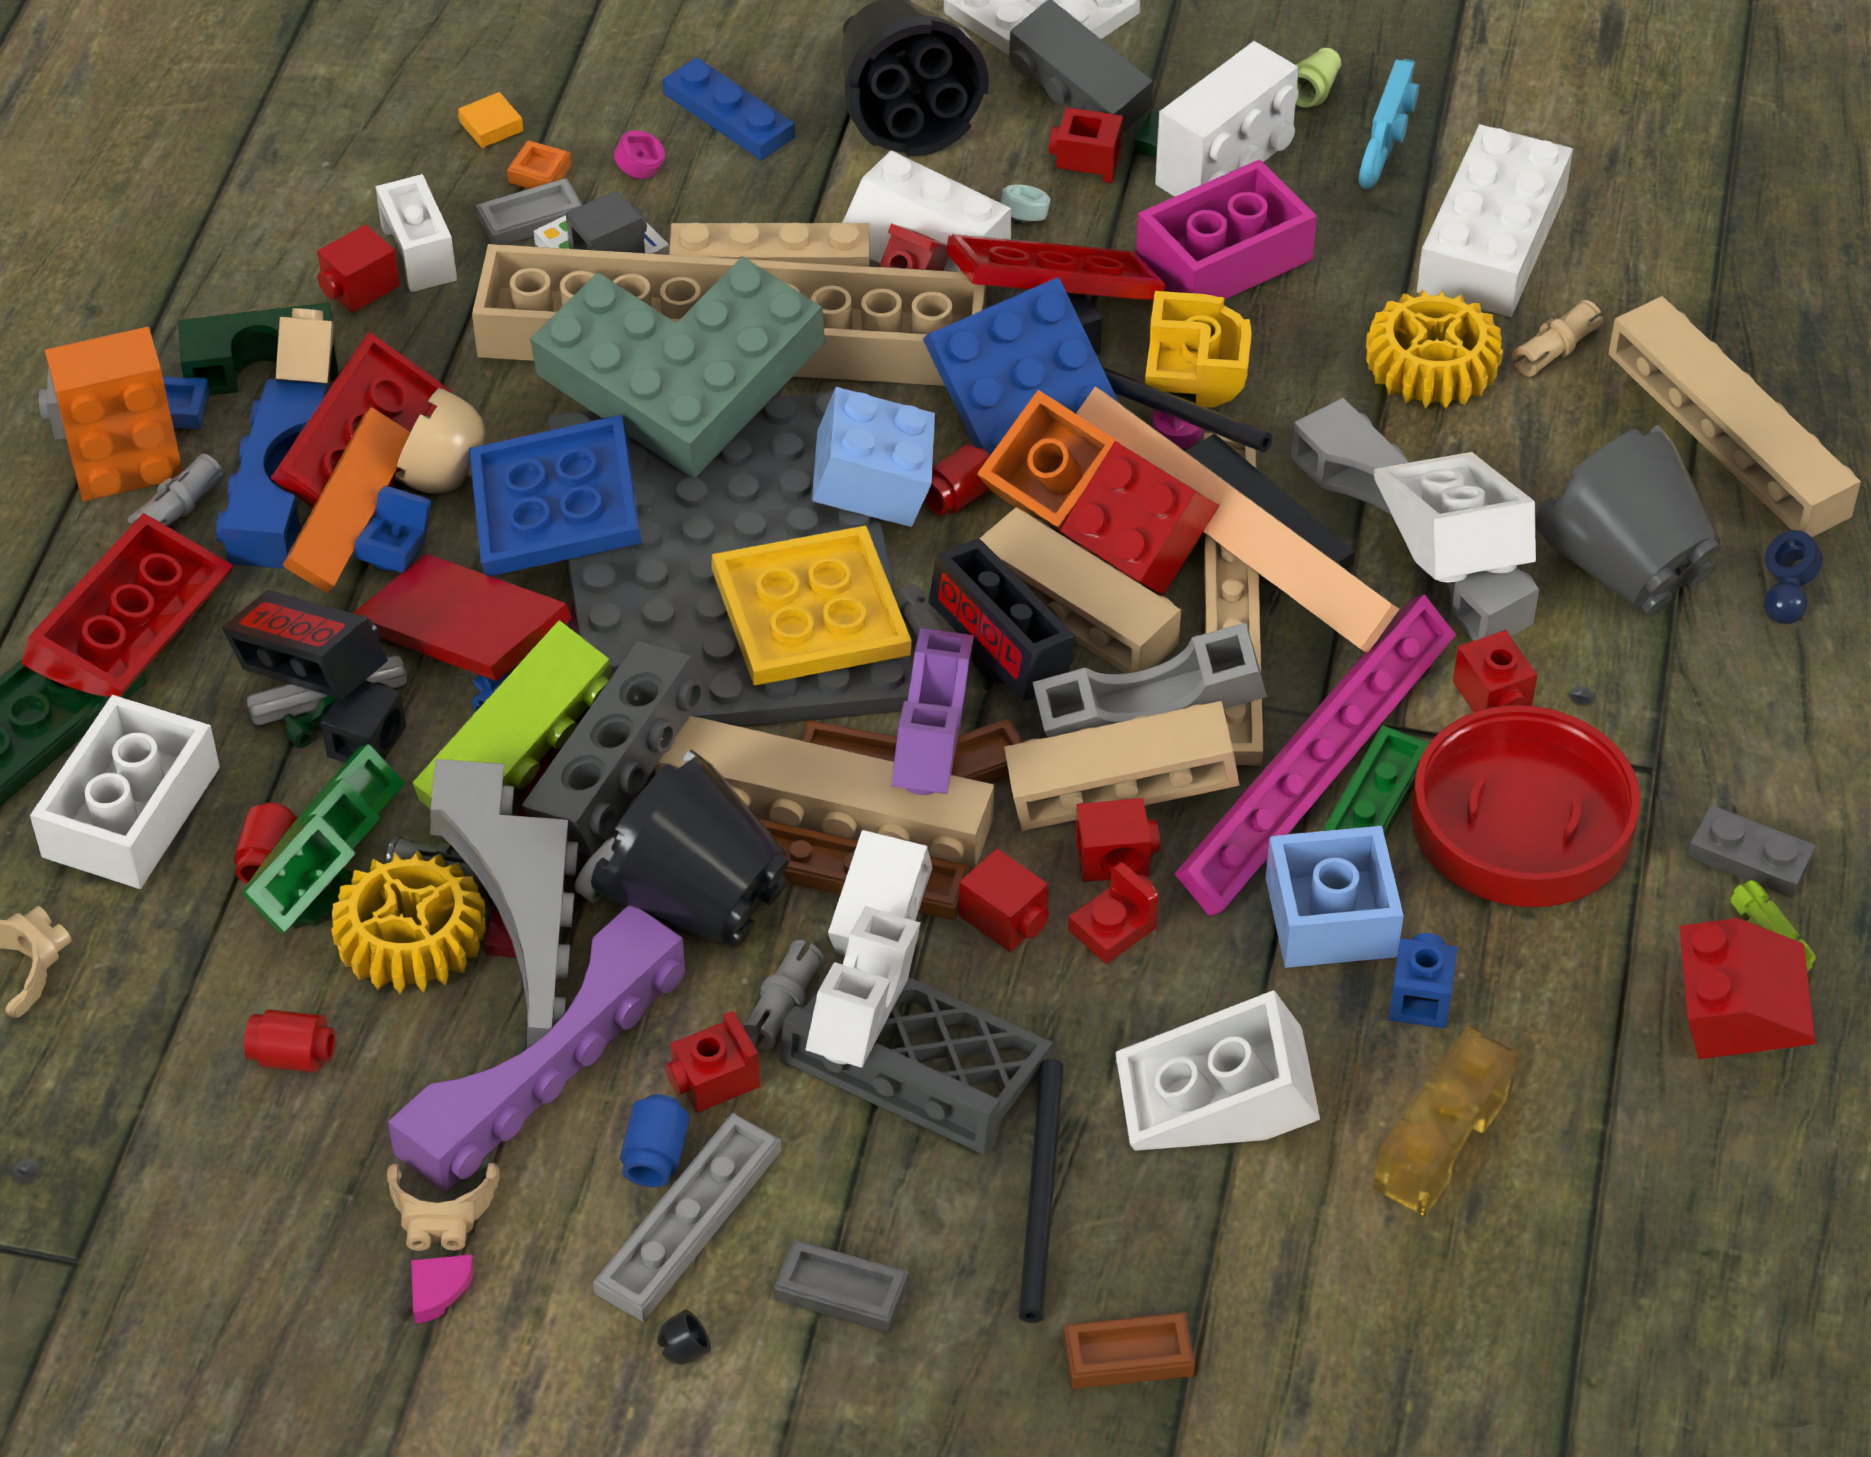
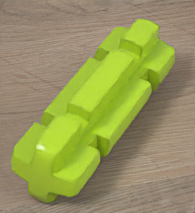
M1750 880L1744 885H1738L1734 889L1731 903L1743 918L1750 917L1747 922L1793 940L1800 936L1775 903L1770 900L1766 902L1769 896L1758 882ZM1799 939L1798 942L1804 944L1807 971H1810L1816 956L1803 939Z

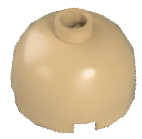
M438 388L428 401L436 405L437 408L431 417L421 414L418 417L397 463V467L402 470L394 475V479L425 493L446 494L458 489L468 476L472 478L469 448L483 445L486 430L483 419L472 405L462 398L442 388Z

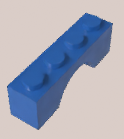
M267 379L261 399L253 401L250 436L242 437L239 451L241 465L238 473H232L230 476L227 511L219 512L216 523L218 542H224L227 560L230 564L286 569L282 564L296 541L301 527L295 495L277 487L274 484L275 481L270 477L327 393L328 384Z

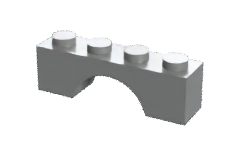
M1246 622L1192 637L1188 646L1176 657L1146 670L1126 674H1103L1085 667L1033 682L1047 737L1076 732L1087 727L1095 728L1128 721L1139 716H1152L1185 709L1197 704L1204 705L1222 701L1223 709L1267 697Z

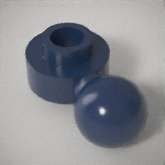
M1793 530L1780 534L1769 544L1765 553V564L1779 583L1771 587L1764 599V607L1767 615L1777 623L1792 624L1803 617L1807 609V597L1800 586L1815 578L1822 567L1823 555L1813 538L1803 531ZM1803 559L1799 564L1792 567L1796 561Z

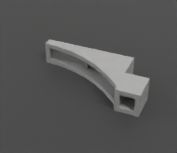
M435 759L430 835L442 836L454 847L478 876L498 908L512 940L523 979L527 1009L528 1049L545 1036L565 1014L566 997H554L556 979H567L570 945L559 944L560 927H571L574 893L563 892L564 875L575 876L578 842L567 841L568 820L512 816L514 786L503 785L504 764Z

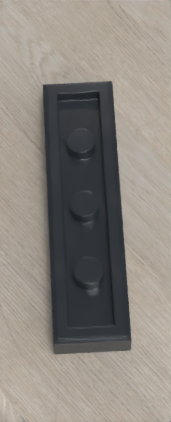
M1215 433L1185 451L1344 569L1354 564V550Z

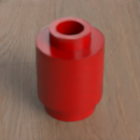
M964 444L933 465L931 486L923 501L926 506L939 516H943L946 513L954 514L989 491L990 489L977 473L990 457V454L982 448Z
M269 802L254 806L248 810L233 858L237 866L236 875L242 882L249 883L266 857L296 821L297 817L288 807L279 803Z
M267 1009L264 1014H252L248 1020L244 1037L245 1056L247 1060L258 1061L260 1067L317 1073L323 1062H330L333 1057L335 1030L332 1027H327L324 1015Z

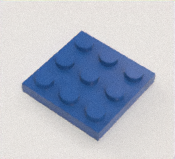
M1059 277L933 331L923 338L973 445L976 448L984 449L990 455L1037 390H1040L1075 414L1094 387L1099 388L1119 403Z
M622 415L469 448L480 557L485 575L495 576L642 543L627 429Z

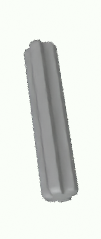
M398 655L388 656V661L366 679L373 683H384L392 689L404 686L407 683L405 667ZM286 684L250 694L247 697V707L254 725L260 726L282 720L287 714L296 716L311 712L316 708L319 701L327 695L292 684Z

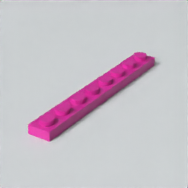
M1425 594L1411 599L1387 626L1371 650L1362 655L1174 873L1208 916L1221 913L1268 858L1270 836L1288 835L1456 636L1455 632Z

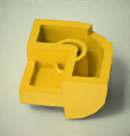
M1155 291L1145 384L1170 393L1196 394V404L1205 408L1217 407L1233 400L1243 390L1248 375L1252 340L1250 319L1244 320L1239 313L1226 307L1222 297L1196 293Z

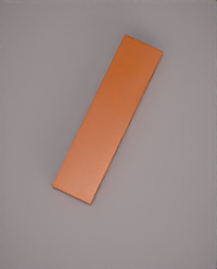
M369 408L361 419L282 564L283 567L324 593L328 594L355 548L356 539L366 528L376 509L378 492L382 487L388 486L397 469L399 457L411 433L410 431L374 408Z

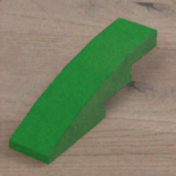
M370 744L359 747L291 825L263 861L241 894L280 934L285 933L356 854L353 851L354 847L381 819L378 815L379 812L406 783Z

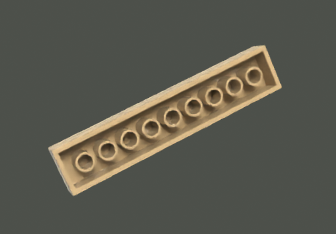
M488 244L472 312L477 357L534 361L530 338L597 272L677 323L739 259ZM749 260L822 306L825 343L793 377L945 386L923 338L933 331L986 309L987 285L972 284L963 272Z

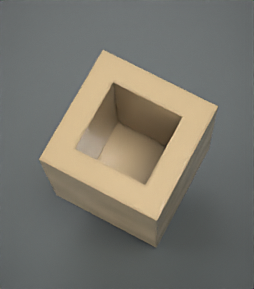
M293 308L292 318L280 317L275 379L330 384L334 323L323 320V311Z

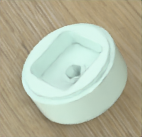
M1015 184L1003 189L1000 203L1011 208V217L1014 220L1025 223L1046 219L1050 198L1044 191L1038 188Z

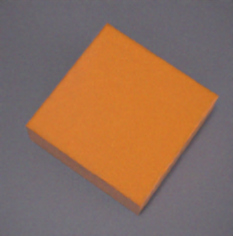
M527 140L507 169L508 183L531 189L561 180L572 166L571 152Z

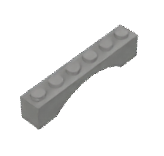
M1341 398L1294 422L1291 459L1321 489L1349 495L1370 503L1392 515L1374 479V469L1410 462L1404 457L1398 446L1390 444L1373 427L1365 414L1359 413L1344 398ZM1518 567L1514 571L1507 573H1492L1488 571L1467 574L1464 580L1446 582L1450 595V618L1473 641L1504 630L1512 636L1534 623L1539 588L1536 586L1533 578Z

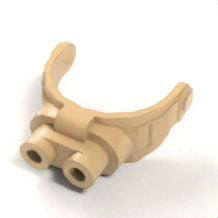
M40 906L35 907L24 916L16 913L7 920H0V948L18 950L33 960L24 989L6 1007V1013L11 1018L23 1016L40 998L46 983V969L59 959L57 952L72 942L69 933L62 925L57 924L53 928L49 926L51 919Z
M488 1163L486 1178L473 1191L455 1200L440 1203L420 1201L405 1193L399 1187L402 1177L400 1165H389L387 1182L389 1183L393 1203L401 1213V1226L407 1231V1247L412 1250L423 1251L430 1247V1243H441L442 1247L448 1250L463 1249L465 1247L466 1233L473 1229L474 1221L490 1206L491 1200L494 1197L495 1189L500 1181V1168L498 1165Z

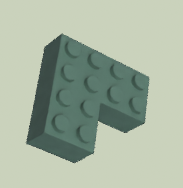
M742 256L677 323L597 272L530 338L536 374L603 419L622 415L628 436L690 477L696 478L823 346L825 336L822 306Z

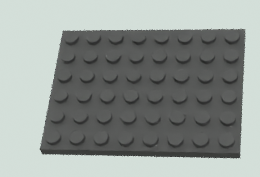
M833 392L774 396L696 478L690 477L628 436L642 543L567 559L578 635L610 659L612 674L615 673L636 641L639 640L692 655L707 692L699 708L692 712L690 716L734 726H747L902 711L904 701H908L912 676L910 656L753 686L712 571V554L866 525L894 595L895 586L880 519L812 501L817 430ZM592 411L548 415V431L603 418Z

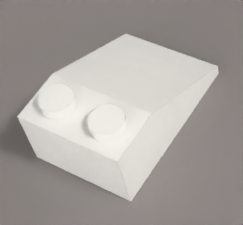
M1473 452L1374 469V479L1414 561L1435 580L1458 582L1464 580L1467 574L1481 571L1507 573L1514 571L1517 565L1536 562L1535 501Z
M1274 990L1115 1052L1129 1141L1135 1151L1268 1140L1320 1120L1302 1027Z

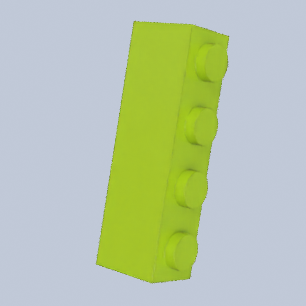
M558 620L412 782L419 801L431 809L435 759L504 764L503 785L514 786V789L518 788L519 790L524 789L537 775L540 769L539 761L552 746L558 749L566 743L576 729V719L588 706H592L613 676L610 659Z

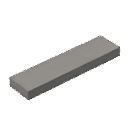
M731 1113L593 1281L594 1294L644 1322L782 1151L781 1139Z

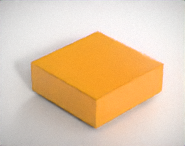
M500 92L458 108L459 122L481 148L524 131L521 116Z

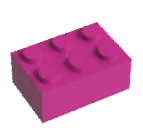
M1259 159L1139 212L1136 254L1166 284L1165 288L1169 292L1207 294L1222 297L1225 300L1313 260L1317 215Z

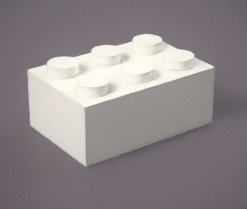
M1253 41L1159 111L1155 185L1175 197L1259 159L1264 162L1277 151L1284 150L1291 143L1295 134L1293 124L1295 103L1298 98L1297 79L1299 67Z
M112 695L30 814L41 857L141 889L220 768L211 725Z

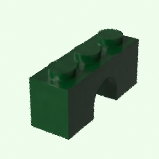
M330 302L178 320L180 363L183 377L207 379L210 391L209 396L239 392L238 376L245 367L259 361L277 363L280 317L292 318L293 308L323 311V320L333 322ZM334 330L330 381H335L339 375Z

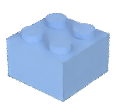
M835 387L817 430L812 501L912 527L932 482L935 413L921 410L914 406H906L869 396L862 392Z
M1382 826L1270 836L1266 883L1285 968L1394 958L1398 956L1404 915Z

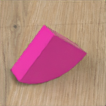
M472 1254L411 1261L415 1324L439 1318L445 1313V1308L455 1302L462 1293L467 1292L474 1274Z

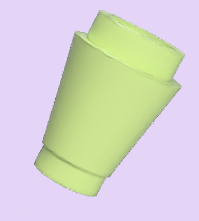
M1322 48L1296 64L1299 67L1297 79L1298 98L1295 103L1297 106L1305 108L1322 104L1328 97L1338 70L1341 67L1340 56L1330 48Z

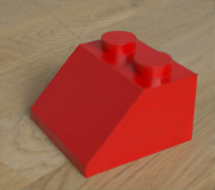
M1739 918L1679 926L1687 1017L1698 1060L1816 1044L1806 954L1803 943Z

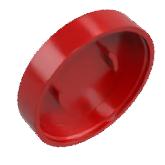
M1523 705L1500 706L1480 710L1454 721L1439 732L1429 743L1417 767L1411 818L1416 839L1423 853L1441 874L1460 888L1500 904L1520 907H1547L1583 898L1600 889L1618 873L1624 865L1633 844L1640 809V791L1637 778L1628 759L1612 740L1590 724L1571 715L1548 708Z

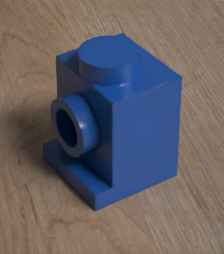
M1432 933L1417 934L1412 940L1400 938L1388 1020L1446 1029L1458 946L1446 945L1440 936ZM1404 995L1436 999L1438 1002L1404 997Z

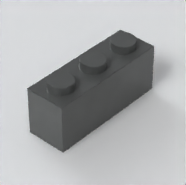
M1053 0L1045 1L1010 31L1009 59L1020 74L1031 76L1042 85L1050 98L1056 103H1064L1067 107L1122 115V133L1151 109L1153 80Z

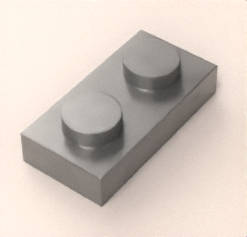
M1710 805L1690 843L1687 857L1745 880H1754L1760 886L1794 898L1813 859L1816 845Z

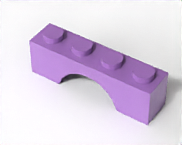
M920 628L914 654L908 701L903 703L898 726L891 786L905 788L907 791L917 795L948 794L967 693L974 635Z

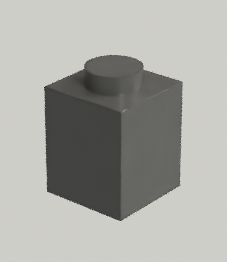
M617 190L566 212L569 249L645 253L643 234L647 231L645 217L636 205L631 206Z

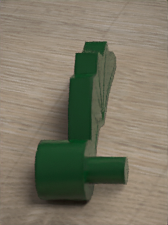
M327 695L307 715L294 718L292 714H287L283 717V722L287 725L285 727V734L295 747L304 748L314 740L315 732L313 729L322 728L321 721L337 698Z
M342 868L330 885L313 900L291 926L294 929L305 924L316 926L322 918H329L332 914L333 904L339 902L340 886L352 885L351 880L354 872Z

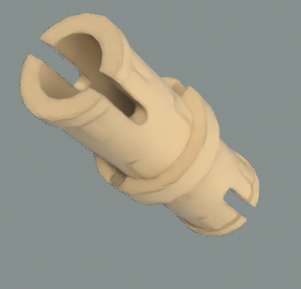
M1582 300L1561 318L1549 319L1540 327L1539 333L1512 352L1513 360H1518L1523 355L1526 356L1515 363V367L1523 375L1532 377L1561 355L1562 358L1567 357L1575 350L1577 342L1592 331L1600 328L1603 324V317H1597L1593 321H1589L1601 313L1599 308L1591 301Z

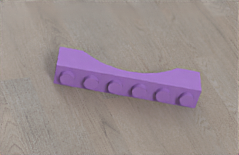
M628 905L592 938L590 963L582 987L568 1011L553 1028L524 1052L492 1069L457 1080L429 1084L388 1121L394 1155L444 1193L460 1179H467L472 1176L489 1152L501 1141H508L519 1132L527 1117L543 1103L553 1101L560 1094L565 1083L583 1066L592 1065L601 1056L605 1046L623 1029L628 1030L636 1025L645 1009L662 993L667 994L677 987L685 973L683 938L643 910Z

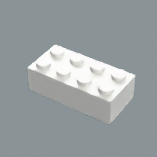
M1479 124L1422 247L1416 292L1420 293L1423 289L1429 296H1438L1443 289L1445 296L1453 299L1463 294L1464 302L1467 305L1480 303L1481 310L1512 318L1565 196L1573 148Z

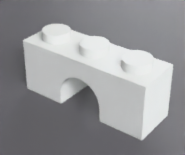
M865 906L850 933L843 965L834 962L818 990L806 1051L822 1055L829 1061L837 1064H851L860 1068L863 1067L908 980L920 922Z

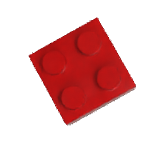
M1114 441L1059 531L1133 579L1164 595L1220 505L1122 444Z

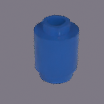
M654 1094L633 1104L620 1153V1160L623 1164L622 1173L629 1181L645 1187H662L668 1184L670 1176L677 1172L690 1117L676 1099L666 1095Z

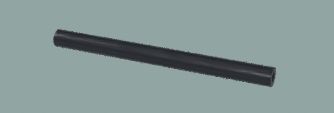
M1102 367L1114 393L1262 453L1268 451L1272 444V435L1266 431Z
M1047 1059L1040 1064L1019 1318L1028 1323L1040 1322L1043 1319L1064 1068L1063 1064L1055 1059Z

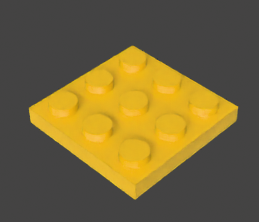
M866 525L712 554V571L753 686L911 655L912 640Z

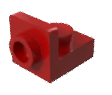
M1120 862L1111 868L1110 887L1069 916L1068 930L1107 964L1156 929L1158 911L1157 891L1147 877L1142 874H1135L1123 862Z

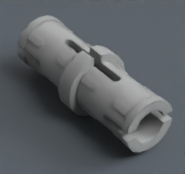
M200 454L175 478H167L158 485V492L145 505L132 513L128 518V522L133 524L145 513L168 527L179 517H187L195 510V503L207 491L224 479V473L220 472L222 470L221 466L211 456Z
M793 941L775 975L766 977L760 988L761 998L747 1022L743 1024V1028L754 1046L761 1033L764 1035L759 1049H772L783 1028V1019L794 1006L802 1008L806 998L804 991L824 961L823 953L812 943L803 957L801 952L806 945V941Z

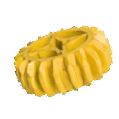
M1422 289L1416 298L1403 293L1398 303L1387 301L1382 312H1376L1375 318L1370 326V332L1367 333L1365 346L1367 349L1366 360L1368 370L1373 371L1375 383L1385 384L1388 395L1401 393L1405 404L1414 399L1422 401L1425 409L1431 402H1439L1447 409L1452 400L1466 405L1471 395L1482 397L1486 386L1493 385V381L1497 376L1498 365H1501L1503 355L1500 328L1495 326L1493 314L1482 313L1480 303L1465 304L1463 294L1454 299L1446 297L1443 289L1438 296H1429Z
M419 850L416 851L411 859L402 860L394 852L391 862L384 865L372 859L369 873L354 870L351 880L352 885L340 886L339 902L333 904L331 915L334 927L331 931L334 944L338 947L340 959L344 962L345 967H352L353 973L359 981L371 977V982L377 990L392 982L399 994L402 993L407 984H416L424 993L427 981L436 979L446 986L449 970L464 973L467 958L478 957L479 941L485 939L484 934L486 933L484 899L481 898L478 892V886L474 882L473 876H464V871L459 863L445 867V862L440 853L431 860L424 861V857Z

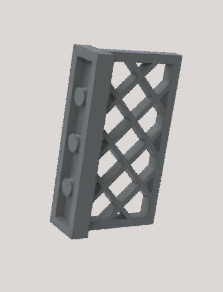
M908 977L888 1017L889 1019H887L878 1036L895 1034L900 1048L889 1049L875 1043L862 1068L851 1064H837L829 1061L822 1055L806 1051L817 992L803 1009L794 1006L783 1019L780 1061L984 1155L995 1141L997 1125L1038 1073L1041 1062L1051 1056L1053 1042ZM914 1001L925 1006L928 1013L900 1017L896 1004ZM965 1024L976 1029L978 1036L951 1040L946 1027ZM927 1029L935 1030L939 1042L911 1046L907 1032ZM1015 1047L1030 1055L1026 1060L1002 1063L997 1050ZM978 1052L986 1053L990 1065L962 1069L958 1059L959 1055ZM946 1058L951 1071L941 1073L919 1063V1061ZM997 1081L1001 1093L995 1098L969 1085Z

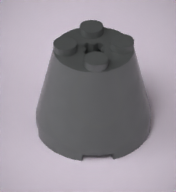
M1659 425L1649 431L1650 434L1644 436L1636 428L1630 430L1594 452L1571 471L1575 478L1566 485L1559 500L1556 501L1553 497L1546 499L1535 518V528L1550 546L1636 608H1642L1648 616L1662 610L1672 600V593L1685 583H1688L1690 587H1694L1710 576L1716 568L1710 559L1721 548L1719 536L1675 443Z

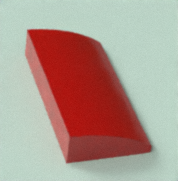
M143 513L28 636L21 664L55 682L83 692L104 697H111L112 695L121 697L229 576L234 565Z

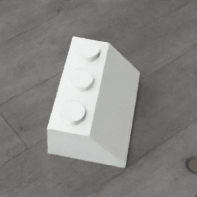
M892 150L862 177L843 220V223H870V266L879 267L891 234L887 233L891 223L912 229L944 244H947L948 236H952V234L1011 240L1010 207ZM949 257L944 271L962 272Z

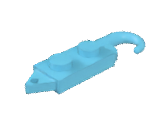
M1395 60L1373 119L1371 139L1365 150L1359 172L1358 183L1363 189L1373 188L1377 184L1394 142L1402 143L1408 124V114H1405V112H1414L1419 94V84L1412 83L1416 63L1414 60Z

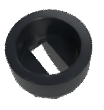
M687 1309L668 1319L660 1328L657 1337L658 1345L665 1347L662 1355L673 1364L683 1365L694 1362L711 1351L710 1340L698 1318Z

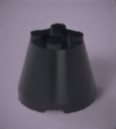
M878 0L865 6L856 15L846 20L842 29L844 35L842 55L846 106L857 129L874 147L878 145L887 150L905 152L907 157L923 156L950 146L972 127L969 122L978 110L983 95L988 94L989 74L981 51L962 28L910 0Z
M688 750L682 759L686 763L678 770L670 764L662 768L624 814L615 828L619 833L611 847V851L614 853L610 861L602 857L596 863L592 874L591 886L612 903L625 908L628 905L636 907L660 922L716 944L728 943L733 948H737L752 930L755 921L751 919V916L764 901L766 904L771 905L786 887L789 877L783 873L789 864V860L786 859L787 852L712 763L694 750Z

